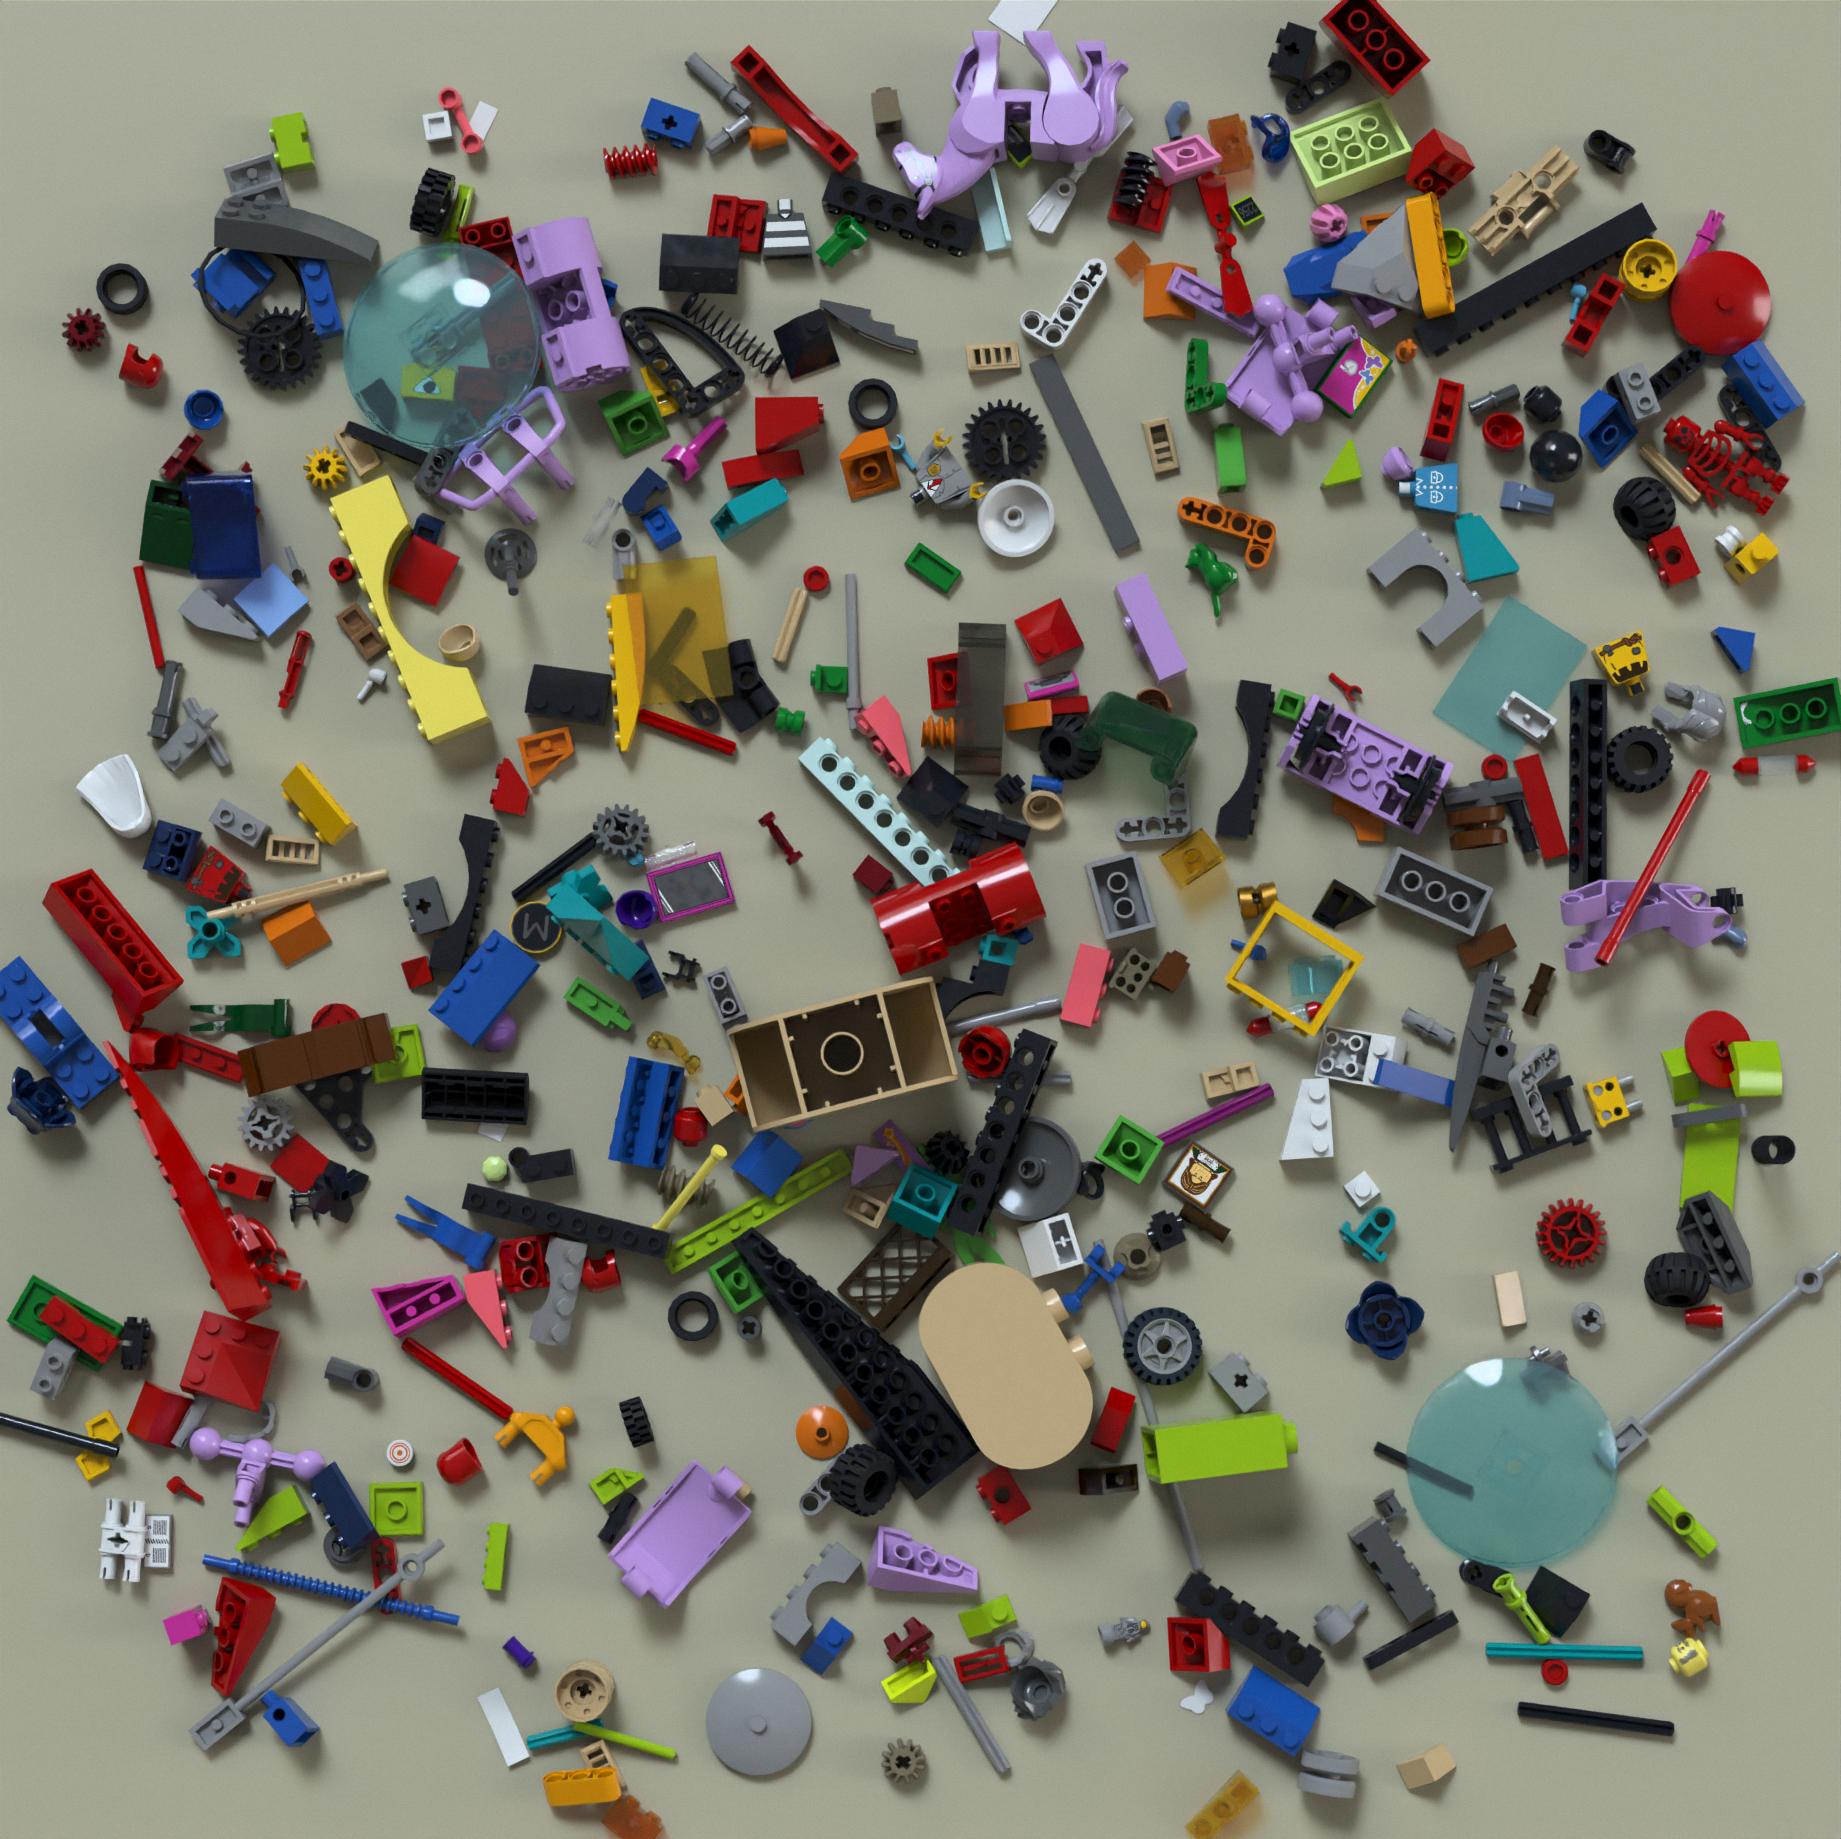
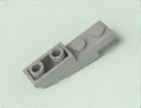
M725 966L702 977L729 1040L728 1029L750 1021L728 968Z

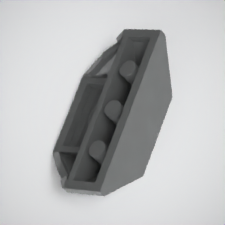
M1710 1190L1686 1198L1676 1227L1686 1252L1700 1257L1705 1262L1711 1278L1710 1284L1722 1289L1726 1294L1730 1295L1752 1287L1753 1277L1750 1252L1728 1205Z

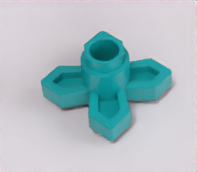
M591 864L580 871H568L562 876L561 882L547 890L552 900L567 883L593 907L601 908L613 901V897L605 884L598 885L601 879Z
M223 904L219 909L232 906V904ZM202 906L186 907V923L198 930V934L187 943L189 959H205L214 946L224 957H240L242 955L241 940L228 932L240 920V917L235 918V916L220 920L217 918L211 920L208 919L207 911ZM213 927H217L218 932L214 937H212L210 935V930Z

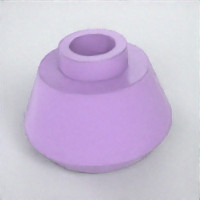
M1391 447L1382 459L1383 465L1380 466L1382 472L1387 479L1392 477L1395 481L1410 478L1414 468L1408 456L1400 447Z

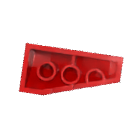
M222 1577L216 1599L215 1611H220L219 1626L214 1627V1635L218 1637V1650L213 1653L211 1686L225 1697L230 1696L270 1624L276 1602V1597L263 1587L228 1577Z

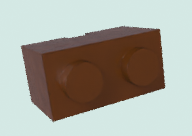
M1176 950L1172 953L1167 951L1150 981L1173 994L1191 965L1186 962L1188 957Z

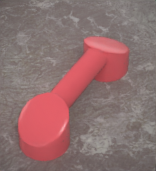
M444 88L439 93V103L447 110L452 111L464 135L461 139L462 149L468 154H477L483 148V139L473 132L461 108L463 104L461 95L453 88Z

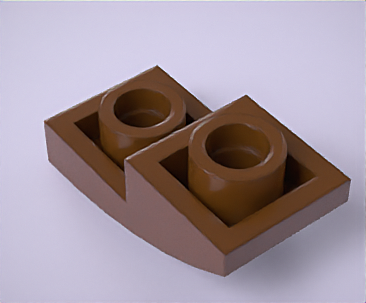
M1505 923L1457 945L1455 949L1466 970L1489 962L1494 957L1514 950L1517 945Z

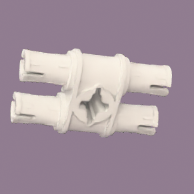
M106 1498L105 1522H102L100 1525L102 1536L101 1546L98 1548V1551L102 1556L99 1578L116 1579L118 1555L123 1554V1557H125L123 1581L140 1582L141 1558H144L146 1555L144 1546L145 1535L148 1532V1528L145 1525L147 1502L130 1501L129 1522L125 1526L121 1523L123 1499ZM118 1537L124 1538L125 1540H128V1542L119 1540Z

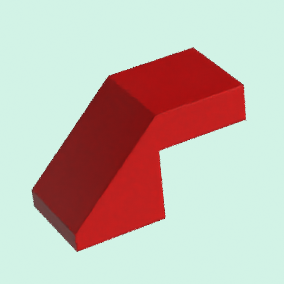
M1111 1387L1103 1411L1096 1424L1090 1442L1091 1445L1115 1453L1136 1396Z

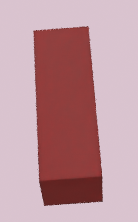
M1087 695L1038 699V701L1051 700L1053 716L1085 714L1089 712Z

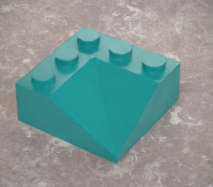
M567 883L545 906L553 913L550 918L561 928L567 925L568 929L566 932L576 941L580 938L584 940L581 946L602 965L605 966L609 963L606 968L616 977L621 974L629 981L650 958Z

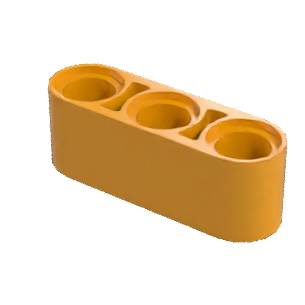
M613 1767L555 1771L546 1774L542 1779L547 1803L550 1806L611 1802L621 1796L617 1771Z

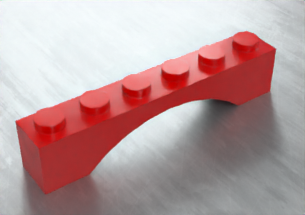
M750 45L730 62L732 71L833 172L845 175L859 161V154L838 133L819 119L788 88L769 64Z

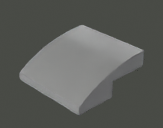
M273 151L223 167L232 197H240L244 201L266 200L270 204L289 205Z

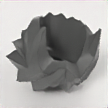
M1031 1657L1027 1665H1018L1019 1670L1009 1682L1013 1697L1012 1703L1015 1704L1014 1712H1018L1017 1717L1037 1721L1038 1718L1047 1715V1712L1060 1702L1066 1682L1062 1669L1054 1663L1045 1659L1042 1662L1035 1657Z

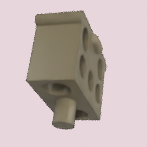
M1131 947L1108 980L1107 987L1115 988L1131 1000H1136L1143 987L1150 992L1156 987V984L1151 982L1149 978L1156 969L1157 964L1138 953L1135 947ZM1143 962L1147 964V969L1145 971L1141 969V964ZM1136 973L1140 975V980L1138 982L1134 980V975ZM1129 984L1133 986V991L1131 993L1127 991V986Z

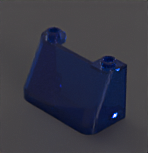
M249 469L187 474L186 481L181 482L183 497H188L192 526L194 559L189 560L190 575H195L196 580L261 578L252 474Z

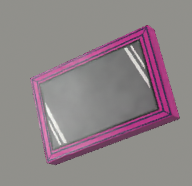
M721 851L646 873L651 894L658 904L657 915L660 924L736 902Z

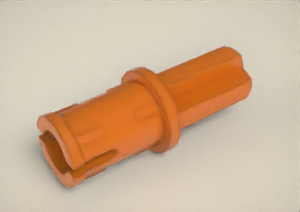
M1412 339L1400 342L1397 345L1395 354L1399 363L1404 361L1405 364L1416 356L1417 345L1412 342Z

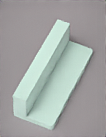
M990 167L989 172H986L970 187L986 253L1011 248L1012 244L995 168Z

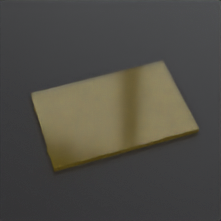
M716 556L622 566L640 706L733 696Z

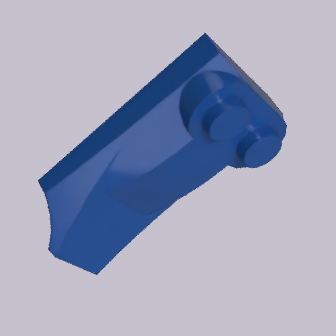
M1366 230L1353 232L1335 242H1330L1292 256L1283 271L1293 298L1300 299L1307 303L1308 306L1315 304L1318 298L1325 301L1345 294L1331 288L1337 263L1344 256L1351 253L1356 248V245L1367 236Z

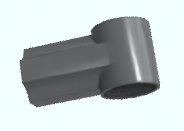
M331 1356L325 1370L324 1378L355 1388L359 1392L374 1390L379 1384V1375L374 1369L365 1368ZM364 1372L371 1377V1383L368 1387L362 1386L359 1380Z

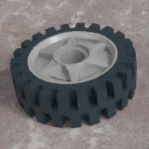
M1168 1307L1146 1310L1130 1322L1127 1331L1124 1333L1125 1338L1124 1342H1122L1124 1359H1126L1127 1366L1133 1371V1374L1147 1383L1161 1386L1178 1383L1194 1372V1368L1200 1362L1199 1357L1202 1356L1201 1345H1203L1202 1339L1199 1336L1200 1331L1196 1328L1194 1321L1179 1310ZM1160 1339H1164L1168 1343V1349L1164 1354L1157 1350V1343Z

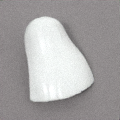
M127 754L110 758L97 765L82 778L75 788V791L88 801L119 835L126 838H136L148 830L152 820L151 811L144 796L139 774Z

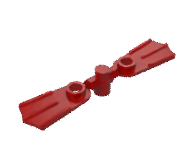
M1209 171L1205 175L1196 178V183L1209 222L1217 229L1218 243L1215 244L1214 249L1218 254L1222 255L1223 260L1220 264V277L1224 312L1241 318L1243 315L1253 311V304L1241 266L1236 260L1232 259L1231 248L1236 245L1237 239L1235 235L1224 230L1230 225L1226 180L1224 176ZM1216 216L1220 218L1221 223L1217 222ZM1227 267L1231 269L1232 274L1228 273Z

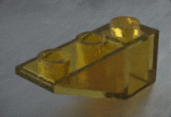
M1238 1769L1186 1824L1185 1828L1196 1839H1212L1260 1792L1259 1788Z

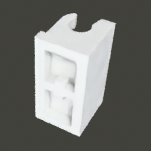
M1515 691L1509 694L1496 716L1538 744L1544 740L1548 731L1557 721L1556 718Z

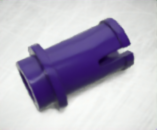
M515 1636L510 1638L502 1647L519 1663V1668L523 1667L526 1670L536 1659L533 1656L534 1652H529Z

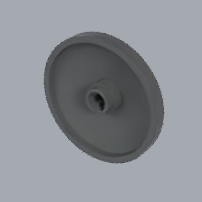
M1029 1116L994 1205L998 1212L1015 1220L1037 1222L1056 1215L1070 1203L1080 1184L1082 1164L1077 1145L1064 1128L1050 1120ZM999 1126L996 1129L995 1135L997 1139L1004 1135L1005 1129L1003 1126ZM993 1150L989 1151L986 1155L988 1164L995 1158ZM984 1175L979 1176L981 1187L985 1184Z

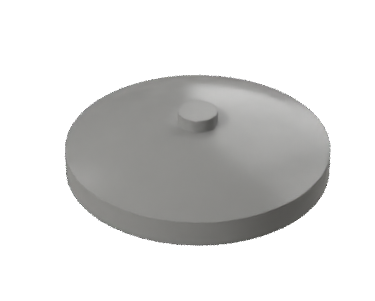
M768 1668L745 1669L728 1677L714 1692L706 1713L707 1736L717 1756L729 1767L749 1775L772 1774L789 1766L804 1750L811 1731L810 1706L801 1688L785 1674Z

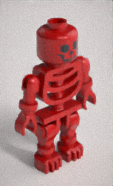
M1679 416L1676 421L1671 418L1663 429V432L1666 433L1664 443L1680 454L1691 453L1687 458V462L1691 466H1686L1682 470L1683 477L1688 482L1693 483L1699 493L1702 492L1707 497L1711 506L1717 508V504H1714L1711 500L1712 496L1710 493L1720 495L1722 500H1725L1724 495L1720 491L1714 490L1709 485L1710 481L1704 480L1697 473L1699 472L1702 476L1709 477L1724 468L1729 473L1720 484V487L1725 489L1731 479H1735L1728 491L1738 498L1743 497L1748 500L1747 503L1752 506L1754 504L1757 506L1754 511L1764 517L1775 502V499L1768 494H1765L1762 498L1759 496L1760 492L1757 490L1753 492L1748 488L1750 484L1746 481L1750 476L1755 478L1758 475L1763 478L1762 482L1765 484L1768 482L1772 484L1770 490L1779 495L1787 485L1790 477L1782 472L1777 476L1774 474L1775 471L1773 469L1768 470L1765 468L1763 462L1754 456L1748 460L1745 466L1742 465L1749 455V452L1746 450L1743 451L1736 463L1731 462L1729 457L1732 445L1729 438L1724 436V434L1733 437L1735 442L1740 440L1746 443L1753 450H1759V447H1754L1748 438L1758 437L1761 440H1764V438L1759 434L1743 431V427L1739 426V428L1729 425L1724 420L1715 422V431L1707 429L1704 435H1701V427L1686 416ZM1713 437L1717 438V445L1714 450L1711 448ZM1722 441L1727 444L1725 456H1722L1719 452ZM1703 456H1706V458H1708V459H1707L1704 463H1702V464H1697V463H1696V462H1698L1699 460H1701V459L1703 458ZM1712 461L1718 465L1713 470H1703V468L1709 466L1712 463ZM1739 468L1745 472L1742 478L1735 474Z

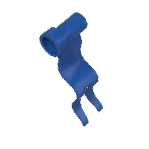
M406 1195L405 1200L423 1215L434 1221L437 1226L400 1214H396L395 1219L466 1257L464 1260L466 1264L479 1271H483L487 1264L485 1260L497 1240L496 1236L486 1231H483L480 1235L441 1212Z

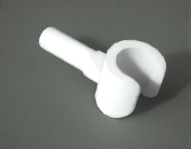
M378 668L372 669L369 672L366 685L357 698L363 700L374 682L382 685L387 674L386 671Z

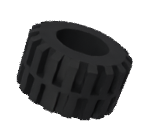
M1641 725L1640 727H1629L1614 736L1607 745V771L1610 781L1613 780L1616 783V787H1622L1629 793H1642L1662 784L1669 776V771L1672 770L1673 764H1671V760L1674 759L1673 753H1670V748H1672L1670 742L1666 743L1664 740L1666 737L1663 734L1659 735L1657 733L1658 730L1654 728L1648 729L1647 726ZM1635 744L1644 746L1652 756L1651 769L1642 775L1630 771L1624 760L1627 748Z
M856 1444L853 1448L849 1447L844 1454L838 1457L839 1460L834 1464L833 1472L830 1473L829 1479L831 1481L828 1487L831 1491L829 1494L835 1503L863 1517H869L870 1514L873 1516L878 1513V1510L885 1508V1504L890 1502L892 1494L895 1493L897 1488L895 1485L898 1482V1476H896L898 1467L895 1466L896 1462L890 1456L867 1444Z

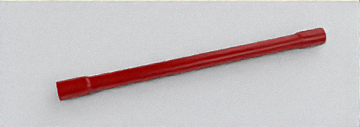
M1702 769L1696 770L1687 787V792L1618 919L1594 958L1597 964L1603 967L1609 966L1623 935L1694 804L1710 780L1711 775L1707 771Z

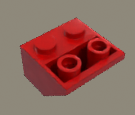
M1433 128L1415 144L1405 180L1407 184L1424 194L1433 192L1438 201L1474 170L1475 166L1463 145Z

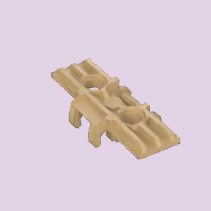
M1555 145L1526 173L1519 169L1510 175V178L1490 195L1493 201L1497 200L1495 204L1467 232L1492 257L1516 233L1523 239L1528 240L1531 237L1530 233L1553 211L1556 212L1560 209V205L1554 197L1581 169ZM1546 176L1550 181V186L1547 189L1538 188L1535 182L1537 177ZM1538 199L1544 201L1546 204L1526 224L1519 219L1521 214L1532 203H1535ZM1504 212L1510 217L1512 223L1503 225L1499 221V214Z

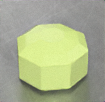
M490 1156L483 1163L482 1174L489 1181H501L507 1175L508 1164L502 1157Z

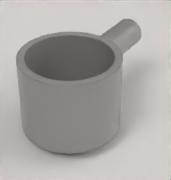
M1361 1600L1346 1614L1338 1604L1333 1607L1329 1604L1314 1616L1316 1621L1312 1627L1325 1643L1331 1647L1354 1628L1355 1624L1353 1622L1369 1606L1364 1600Z

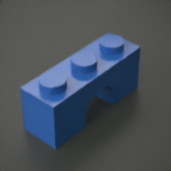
M316 258L297 260L317 336L323 341L345 335L346 331L334 296L333 282L327 260Z

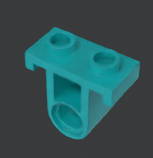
M1376 1207L1367 1214L1353 1232L1348 1229L1351 1224L1345 1221L1339 1228L1343 1233L1340 1237L1353 1247L1356 1243L1362 1248L1363 1251L1360 1254L1372 1264L1375 1260L1378 1263H1382L1388 1255L1383 1251L1378 1254L1375 1249L1395 1226V1214L1387 1207ZM1380 1212L1385 1213L1388 1217V1223L1384 1227H1378L1375 1223V1217Z

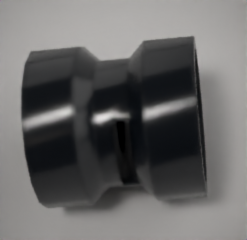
M958 829L950 853L965 855L968 860L974 859L983 837L978 835L970 836L967 835L966 831Z

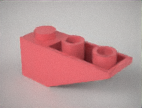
M883 695L875 699L853 718L857 722L858 730L872 742L873 750L887 762L890 773L900 780L912 773L900 715L886 696Z
M497 1269L463 1275L468 1303L503 1348L510 1347L509 1342L513 1341L511 1326H506L504 1316L508 1315L507 1301L501 1299L500 1290L504 1289L502 1275L497 1274Z

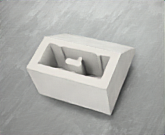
M1068 1212L1017 1228L1032 1278L1084 1263Z

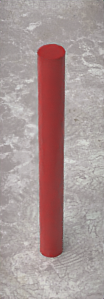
M136 566L133 567L155 668H164L166 665L144 567Z

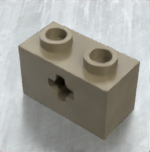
M891 87L876 89V92L871 93L876 136L902 132L897 89L891 90Z

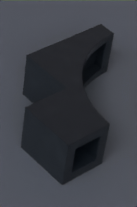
M980 959L978 966L973 965L969 979L974 981V984L943 976L942 982H936L935 988L944 1022L958 1005L968 999L982 995L1003 996L1010 966Z

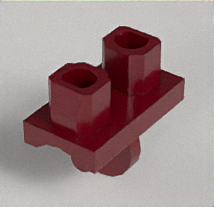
M911 1617L903 1625L910 1634L902 1641L894 1632L883 1640L889 1651L887 1655L896 1664L904 1658L908 1664H911L916 1659L923 1664L926 1659L922 1654L930 1649L925 1641L934 1635L933 1632L925 1624H921L916 1618Z

